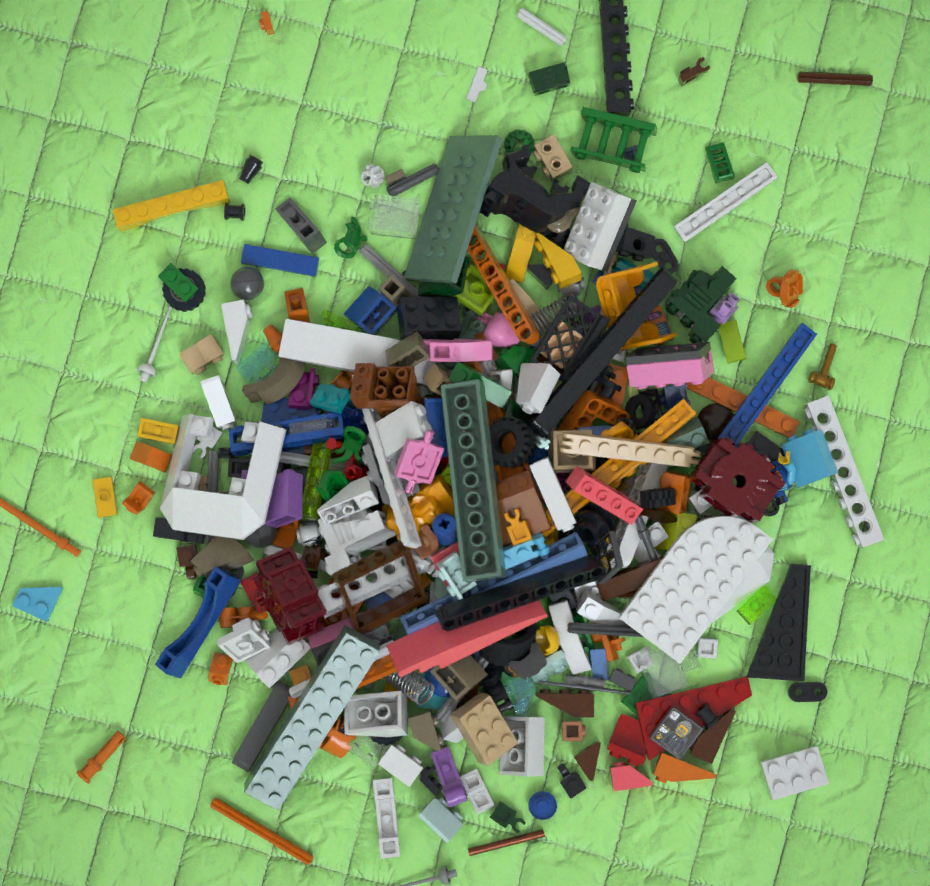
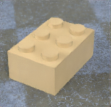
M480 692L450 715L475 758L481 764L489 766L518 744L490 695Z

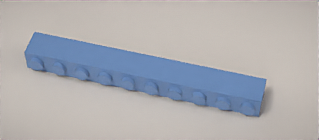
M575 532L548 545L550 549L548 554L537 556L506 569V577L475 581L477 585L463 593L462 597L465 598L588 556L580 537ZM448 594L401 617L400 619L407 634L409 635L438 622L435 614L437 608L459 599Z

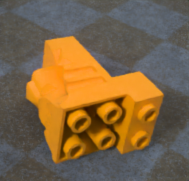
M440 473L434 476L431 484L422 483L419 485L420 491L407 497L419 537L421 536L420 528L425 525L432 528V522L436 516L445 513L455 516L453 491ZM384 504L381 509L387 514L386 524L391 531L396 533L397 539L400 541L401 535L395 523L393 509L390 504Z

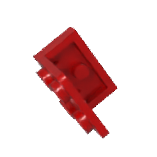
M622 714L617 721L606 749L610 751L609 755L618 759L621 756L628 758L627 763L637 767L639 764L644 765L647 754L639 720Z

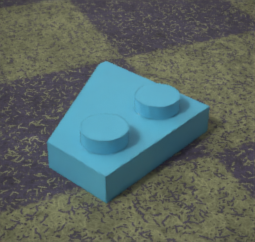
M20 588L12 606L48 622L63 588Z

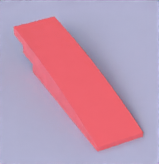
M540 600L451 631L443 630L438 621L386 645L399 676L402 677L417 669L422 673L438 664L442 669L548 616Z

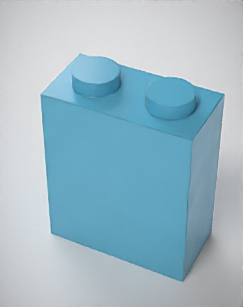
M812 428L804 431V436L798 438V435L787 438V443L781 445L785 456L786 451L790 452V458L797 469L795 477L797 488L838 473L822 430L815 431Z

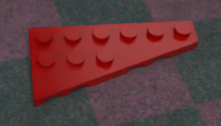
M745 676L636 702L635 706L648 760L666 750L650 739L649 735L671 706L703 727L705 723L699 716L694 714L695 711L703 704L708 703L710 705L709 708L716 716L724 714L752 696L749 679Z

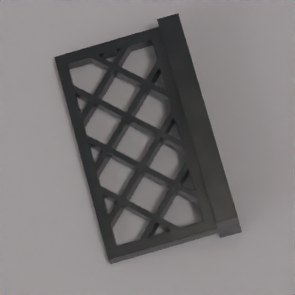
M568 295L529 361L540 363L536 358L540 352L544 351L547 352L549 361L546 363H549L552 367L553 363L562 361L564 369L558 378L562 382L597 342L610 319L600 315L573 296ZM572 301L577 305L578 313L569 315L567 307ZM590 313L595 316L591 324H584L582 314ZM579 315L581 326L572 328L569 317ZM566 318L568 329L559 331L557 323L560 319ZM582 328V339L575 341L573 330ZM569 332L571 342L562 344L560 333ZM556 335L558 346L549 348L548 338ZM572 345V356L565 358L563 347ZM559 348L561 359L552 361L550 350Z

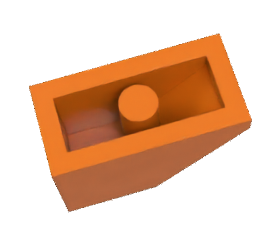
M303 288L284 292L289 319L311 323Z

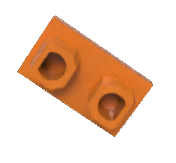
M591 634L594 643L603 641L608 662L619 659L617 651L622 650L620 642L625 641V637L619 638V636Z

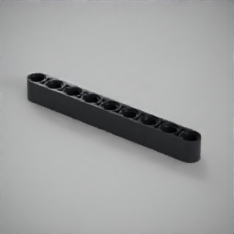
M588 555L476 593L461 600L444 604L437 608L435 614L442 629L451 631L597 581L604 577L606 570L597 555Z

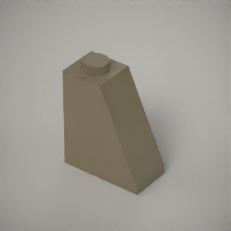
M216 536L191 560V563L194 566L192 570L199 577L203 575L208 579L215 566L231 571L251 563L254 559L250 552L237 540Z

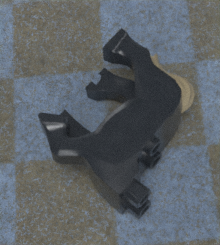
M528 144L517 151L507 153L502 161L503 172L499 173L488 185L479 213L486 217H489L491 213L494 215H506L514 222L541 235L566 231L570 227L573 218L578 215L581 208L580 205L591 183L577 175L572 184V192L568 193L570 187L566 185L564 187L558 184L559 181L554 178L550 188L551 194H549L540 183L532 178L538 168L534 165L532 167L527 165L530 159Z

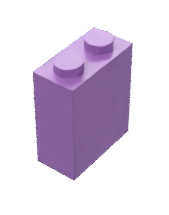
M285 469L283 472L276 474L265 525L278 528L302 519V474L296 473L292 469Z

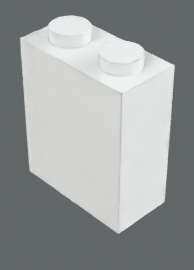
M413 401L376 422L385 455L394 460H399L407 438L423 440L426 430H432L426 417V409L423 405Z

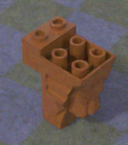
M356 363L350 399L357 409H376L381 418H384L410 401L422 405V397L418 393L417 379L413 366L376 367L374 363Z

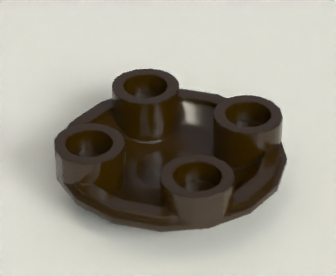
M715 403L704 407L700 411L698 419L704 428L708 440L713 441L718 438L734 415L729 408Z

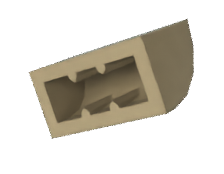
M417 331L386 350V361L389 367H415L430 357L428 348Z

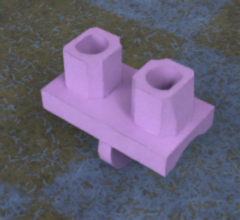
M732 292L728 297L723 296L709 312L711 317L719 324L722 323L724 325L739 308L736 304L740 299Z

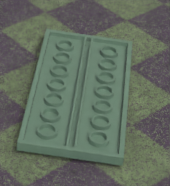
M498 135L449 136L404 275L405 279L457 284L503 138Z

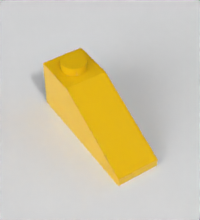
M519 224L506 276L509 280L514 279L516 282L523 283L537 233Z

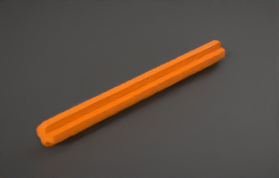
M218 798L213 799L210 807L306 865L311 863L313 855Z

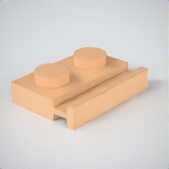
M560 321L558 329L559 331L566 330L568 326L563 321ZM573 330L574 340H581L583 336ZM569 332L560 333L562 344L571 342ZM550 336L547 340L549 348L558 346L557 336ZM572 345L563 347L565 358L572 356ZM559 348L550 350L552 361L561 359ZM546 351L540 352V354L548 359ZM562 361L553 363L560 369H563Z

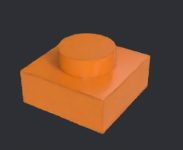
M268 11L261 12L262 19H259L261 30H266L267 35L275 34Z

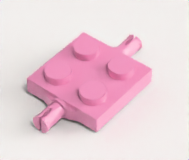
M426 430L423 440L407 438L394 475L408 480L404 490L407 493H413L416 483L431 484L444 448L431 443L435 433L432 430Z

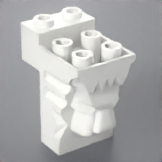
M366 508L327 525L324 524L321 518L318 519L320 525L318 527L319 532L325 538L327 552L331 554L324 558L326 562L325 568L329 575L332 576L333 573L357 562L362 559L360 553L396 535L386 524V513L378 510L372 512L370 508Z

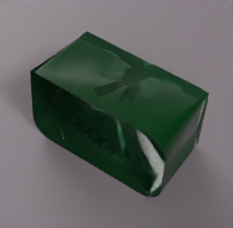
M566 62L528 73L535 96L570 86Z

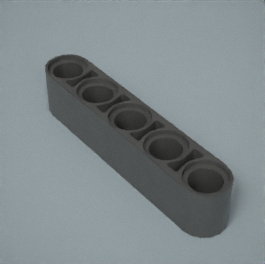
M280 680L276 683L234 756L232 764L246 772L250 771L289 704L288 697L291 696L289 692L291 687Z

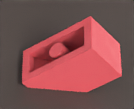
M625 761L613 763L614 766L610 767L613 791L653 786L651 780L629 764L625 765Z

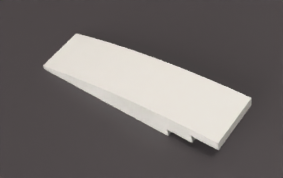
M285 319L278 357L354 373L356 363H374L376 367H389L386 361V350L400 342V340ZM424 360L414 367L417 384L427 386L423 377L436 362Z

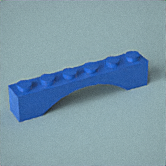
M217 566L214 567L205 582L203 601L194 620L179 638L163 650L155 663L165 674L182 678L241 582L239 578L228 570Z

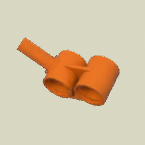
M255 607L224 608L219 616L220 628L233 627L232 625L248 617L252 620L267 619L268 613L265 611L256 612Z

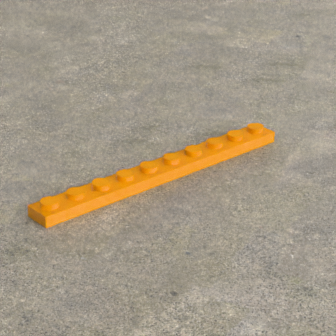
M683 399L634 440L663 443L696 416V413ZM610 458L594 471L592 475L611 485L639 461ZM573 489L565 495L573 515L590 502L589 499ZM549 509L546 510L551 530L542 533L545 538L557 529Z

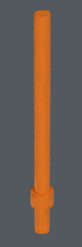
M0 498V507L55 542L57 547L63 551L67 550L76 557L80 555L81 550L70 544L68 539L65 537L61 538Z

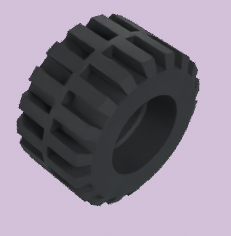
M511 417L499 418V421L494 420L491 422L493 426H489L493 463L506 468L523 466L522 462L527 463L529 461L528 457H532L534 454L531 452L532 448H536V445L533 444L536 438L531 435L534 433L532 429L528 428L529 426L526 423ZM514 432L517 440L516 446L511 452L505 454L502 449L503 438L508 433Z

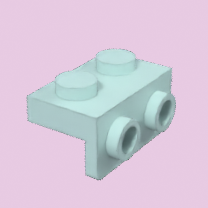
M456 551L436 563L439 569L436 573L442 581H447L449 586L446 588L452 597L456 596L461 600L463 593L477 585L475 581H462L460 557Z

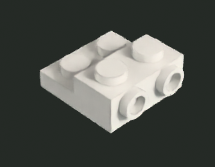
M249 617L232 625L233 632L217 639L218 646L237 664L271 647L269 631L266 628L262 630L258 620H252Z

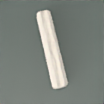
M521 8L517 14L519 19L559 46L565 44L567 41L565 35L526 9Z

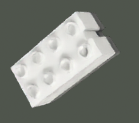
M591 182L563 250L586 266L608 271L637 200L623 195L612 188Z

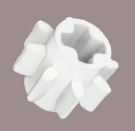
M372 163L367 165L365 169H362L361 180L366 186L371 185L372 188L380 186V183L384 182V171L379 165L374 167Z

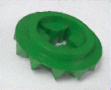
M518 129L509 132L504 141L506 153L521 149V147L513 149L516 145V139L518 141L524 140L523 146L529 145V153L531 155L534 150L532 135L525 130Z

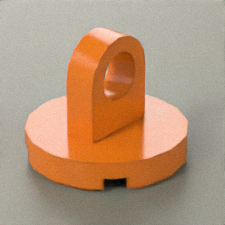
M788 270L784 277L775 276L768 280L766 284L769 294L780 297L784 307L793 308L799 303L797 298L803 292L804 283L803 276L798 270ZM773 282L779 284L780 290L774 288Z

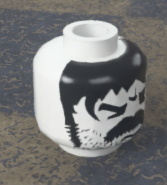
M317 522L299 525V529H296L298 544H302L303 547L307 548L321 545L322 538L324 537L319 532V524Z

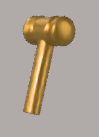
M829 345L821 372L816 373L812 371L808 377L809 383L824 387V389H833L835 378H830L827 375L837 345Z

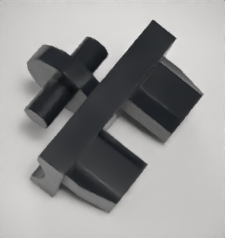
M607 365L601 371V376H597L587 389L596 393L599 384H602L603 387L600 395L611 400L615 391L620 392L622 387L609 380L610 378L615 379L616 374L613 373V367Z

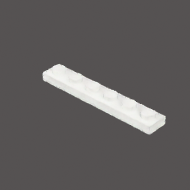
M766 162L675 225L674 230L684 243L775 181L778 178Z

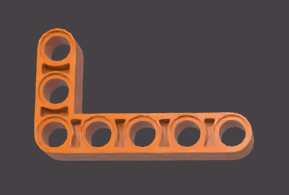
M586 390L574 403L556 431L577 430L580 427H590L596 417L612 425H617L621 421L627 425L630 421V415L618 403L593 391Z

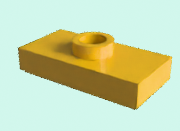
M113 478L93 479L98 518L118 515Z

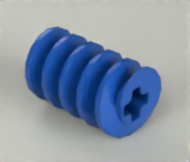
M446 513L436 516L432 522V528L438 538V544L448 547L457 542L456 519Z

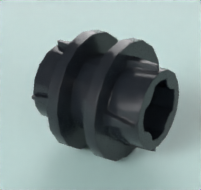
M591 501L575 515L576 523L574 527L582 542L594 544L598 543L609 531H612L616 522L614 514Z

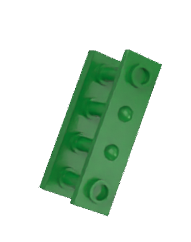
M583 107L581 116L585 119L586 124L579 148L571 146V152L574 157L580 160L588 158L626 167L634 173L646 172V166L641 163L648 137L650 135L656 136V124ZM596 122L602 123L604 129L597 152L586 150L593 124ZM619 127L622 130L615 157L604 154L611 129ZM635 131L639 132L641 136L634 160L623 159L629 133Z

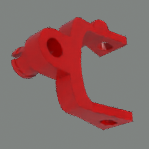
M329 438L326 445L329 449H340L343 442ZM354 454L347 461L343 470V474L348 481L349 479L355 481L366 476L365 469L356 464L357 460ZM317 472L316 476L322 478L324 473Z

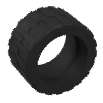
M536 622L515 632L519 638H503L477 652L487 662L497 666L508 667L510 661L523 660L530 654V645L534 643L537 631Z

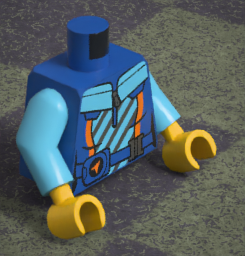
M786 451L785 457L779 453L778 460L770 462L774 465L770 472H776L782 477L781 480L785 482L783 488L778 490L774 496L778 505L788 502L785 490L793 487L797 469L790 458L789 451Z

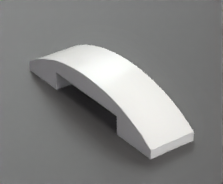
M568 600L549 605L554 627L560 637V645L573 675L591 670L592 667L587 653L584 651L579 634L567 631L568 623H574Z
M392 778L373 780L381 859L400 857Z

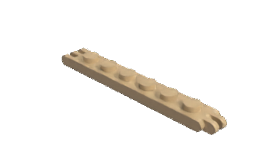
M563 432V437L570 438V440L562 439L561 444L568 445V447H560V452L683 467L699 464L700 460L693 457L701 456V452L694 451L695 448L691 446L574 432Z

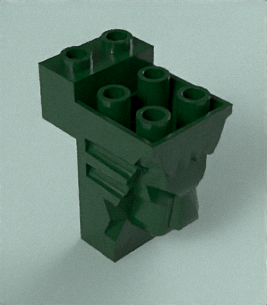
M723 266L712 276L702 270H693L687 281L682 284L680 290L677 288L664 304L666 306L665 310L669 314L678 316L681 319L679 322L687 329L691 328L688 334L691 343L708 342L721 326L707 313L737 279Z

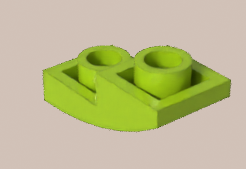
M737 320L726 322L724 325L721 323L719 332L727 363L745 360L746 355Z

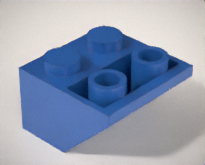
M368 286L346 310L344 315L366 334L376 335L397 312V307L382 294Z

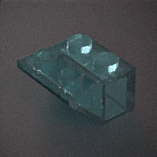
M517 676L507 680L508 685H505V689L509 697H514L515 703H513L516 714H521L524 717L527 715L536 688L531 678L524 680L522 677Z

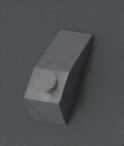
M290 197L275 208L312 254L327 243L317 227Z

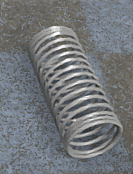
M571 292L567 293L565 297L562 296L561 299L558 298V302L554 301V303H550V305H547V308L543 307V310L540 309L539 312L536 311L535 314L532 313V317L530 316V318L536 325L541 336H543V333L537 325L534 317L538 320L544 333H546L547 331L544 328L541 321L539 320L538 315L541 317L546 328L548 329L549 326L544 320L542 313L545 315L548 323L551 325V321L548 318L545 310L548 312L553 321L554 318L551 315L549 308L552 310L554 316L556 317L557 314L555 313L553 306L555 307L557 312H559L556 303L561 308L562 306L560 304V301L563 304V298L566 300L568 295L574 297V295ZM571 301L568 305L573 314L578 313L577 305Z
M416 671L404 675L403 678L399 676L398 672L383 677L385 681L399 691H402L403 694L411 698L418 705L425 704L434 693V685ZM428 685V688L425 691V693L420 698H418V696L424 691L425 687ZM431 685V690L429 694L426 696V698H424L421 701H418L419 699L424 697V695L427 693L429 689V686Z

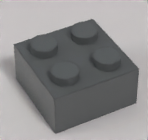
M619 668L613 669L608 681L631 691L636 682L635 677L630 674H623L624 671Z

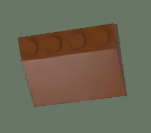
M529 470L496 482L503 547L513 544L506 528L511 523L505 519V512L508 511L511 517H515V508L520 510V521L526 519L532 536L551 530L538 484L534 475Z

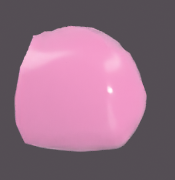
M496 312L483 332L485 340H492V345L499 348L507 347L511 349L520 341L505 315L500 312Z

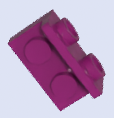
M311 368V372H304L298 384L290 391L289 408L312 410V405L309 402L315 393L314 387L318 386L319 375H316L315 368Z

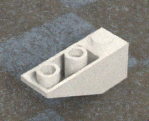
M367 475L350 482L321 506L317 512L324 524L327 525L379 504L377 489L374 483L370 482Z

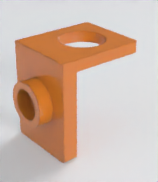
M299 520L294 521V524L288 523L279 527L273 542L274 547L286 549L292 546L293 548L297 538L296 529H299Z

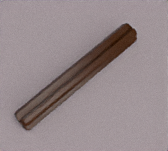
M800 71L797 80L799 83L871 86L873 76L867 74Z

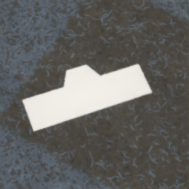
M478 66L466 98L467 100L476 103L479 92L485 91L487 84L484 82V78L488 69Z

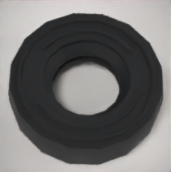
M634 395L628 400L624 409L630 415L628 424L637 429L647 428L655 419L656 405L646 395ZM642 404L644 406V415L638 419L636 417V410Z

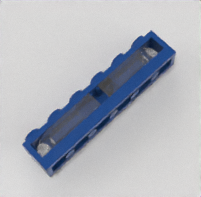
M331 411L328 414L322 415L320 413H313L309 417L294 416L290 420L276 419L272 420V423H267L286 430L282 449L324 443L329 438H334L335 440L345 439L343 431L346 427V418L343 413L338 414ZM244 425L235 426L234 429L229 430L230 450L235 457L249 455L253 452L254 443H246L241 440Z

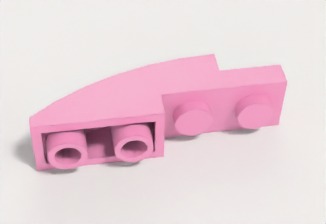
M423 339L430 355L426 360L433 362H470L493 359L492 340Z

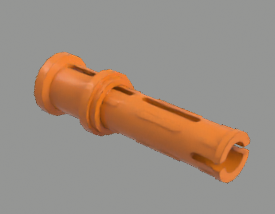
M117 730L93 758H88L87 764L80 771L78 770L76 774L89 784L91 782L90 779L98 771L102 770V765L127 738Z

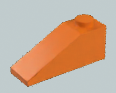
M660 753L652 773L656 775L655 780L665 784L667 780L678 782L716 778V774L664 753Z

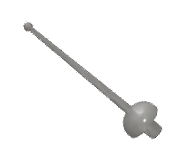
M445 865L439 869L437 876L400 886H413L434 880H440L442 884L450 885V878L457 877L456 869L448 871Z

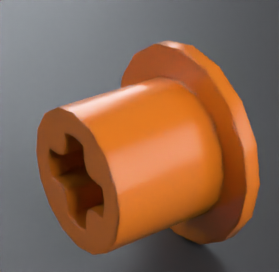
M343 370L331 384L340 389L344 387L350 390L352 382L344 375L345 371Z

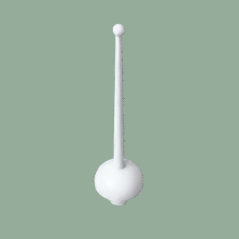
M171 306L168 307L169 310L148 363L141 364L137 369L138 372L142 373L140 377L142 382L147 383L149 376L155 377L156 370L151 365L170 310H172Z

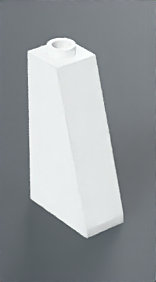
M549 457L530 464L531 471L557 530L562 529L563 532L574 528L573 524L576 523L575 517Z

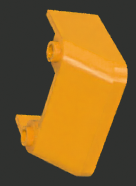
M658 261L606 274L597 279L596 287L603 314L610 319L607 329L636 297L634 286L643 283V270L657 266ZM643 323L620 350L660 343L677 335L676 332L660 335L658 327L654 323Z

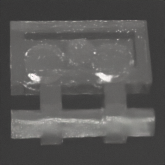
M356 736V742L353 743L351 741L349 744L352 746L349 752L360 757L364 764H369L375 768L379 762L373 758L374 755L377 753L383 757L392 744L379 745L368 736ZM361 743L371 749L368 754L359 748Z

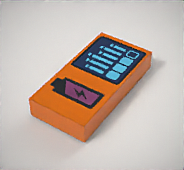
M659 304L645 321L646 323H654L658 327L660 335L672 333ZM674 337L660 343H655V345L658 346L660 344L673 340Z

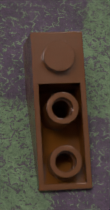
M540 689L539 693H535L536 697L573 717L594 718V694H590V690H578V694L570 693L571 690H559V693H551V689Z

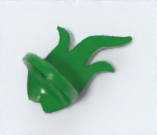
M351 217L352 224H346L348 231L345 237L337 240L334 245L335 252L342 258L354 257L362 241H367L368 239L366 235L360 237L361 227L354 217ZM344 242L353 251L345 253L341 251L339 244Z
M354 426L344 428L345 440L342 447L335 450V452L339 455L344 452L345 454L334 459L333 464L346 462L353 454L356 460H361L359 452L366 439V435L362 430Z

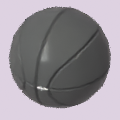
M252 267L238 269L231 277L230 285L232 292L238 298L244 300L257 298L264 288L262 274Z
M264 524L245 539L253 547H267L274 542L277 536V528Z

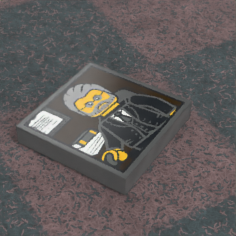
M609 531L591 548V554L599 557L606 570V574L598 580V584H605L623 567L616 532Z
M671 706L651 732L649 738L678 759H681L703 728Z

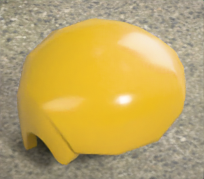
M550 625L540 626L539 628L541 629H538L535 635L536 643L544 656L555 653L560 644L558 632Z

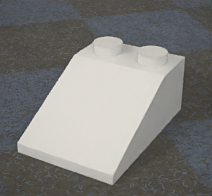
M244 299L221 304L231 358L235 365L240 364L251 325L250 318H253L252 308L249 304H246Z
M402 691L351 696L344 707L345 735L376 737L408 735L407 697Z

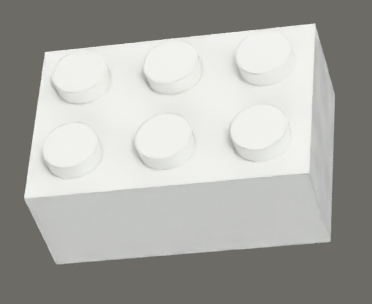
M816 745L759 761L771 800L829 784L821 755Z

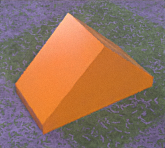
M136 441L130 460L166 473L172 455Z

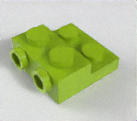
M472 264L467 269L463 293L452 296L457 297L460 303L480 316L483 315L495 299L479 269ZM502 284L499 285V288H498L499 291L501 290V288H502V286H503Z

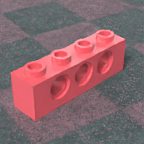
M578 466L575 467L566 480V483L575 492L631 525L643 510L635 500Z

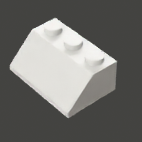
M276 629L270 635L271 647L244 661L270 689L311 650L310 644L305 639L288 645L282 633Z
M502 716L518 744L500 757L499 774L544 776L545 717Z

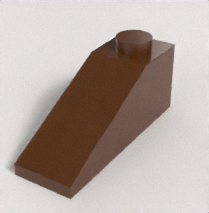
M733 709L728 710L715 725L702 731L690 746L689 754L712 764L736 711Z

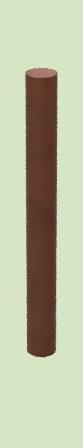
M542 829L468 848L469 856L542 838L545 835Z

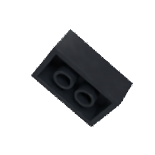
M457 297L400 298L397 306L400 341L416 331L422 339L454 340L459 338L462 329Z

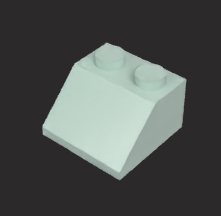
M434 797L418 816L448 843L462 827L463 822L461 820L463 817L455 810L451 812L447 808L448 803L442 797L439 799Z

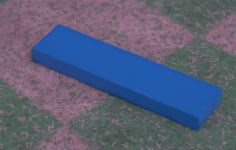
M244 244L241 264L316 277L319 258Z

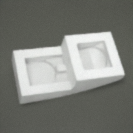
M477 769L460 777L477 814L495 807Z

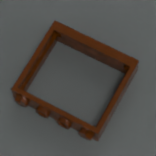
M401 540L332 574L351 626L361 634L428 602L411 551L407 546H404ZM403 557L413 588L355 616L344 585Z

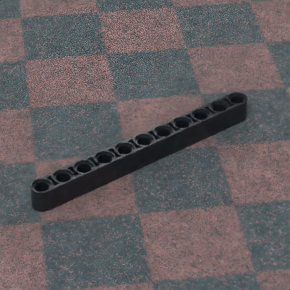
M662 267L654 274L550 395L542 413H535L528 421L527 425L541 438L545 437L677 284L678 280L665 267Z

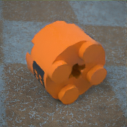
M339 715L319 746L320 749L339 758H343L352 747L349 745L351 739L354 741L356 739V735H345L344 716Z

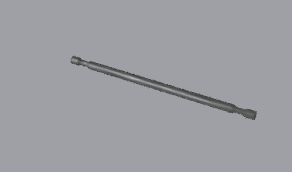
M538 681V684L630 695V691Z

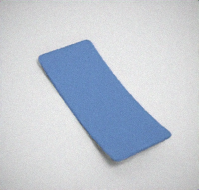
M590 650L593 678L608 680L606 650Z

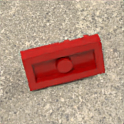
M256 572L240 583L256 611L267 612L262 601V595L254 582V577L259 576Z

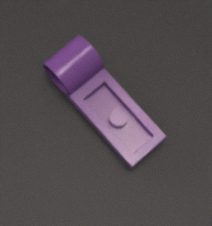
M450 747L432 752L431 756L448 806L452 807L468 801Z

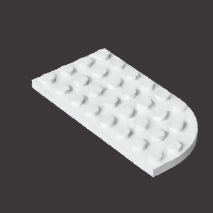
M713 516L692 524L675 540L618 618L681 664L773 539L752 523L737 517Z

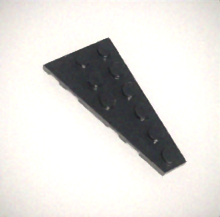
M790 564L746 675L747 678L790 681L805 680L811 565Z

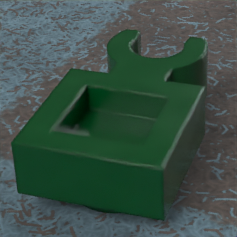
M501 801L489 817L505 829L510 824L516 833H520V830L515 827L516 823L521 822L524 825L526 823L522 818H515L516 811Z

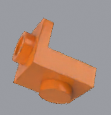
M140 481L122 504L129 512L138 515L146 508L156 492Z
M214 652L209 670V682L216 685H228L229 673L233 663V659L229 655Z

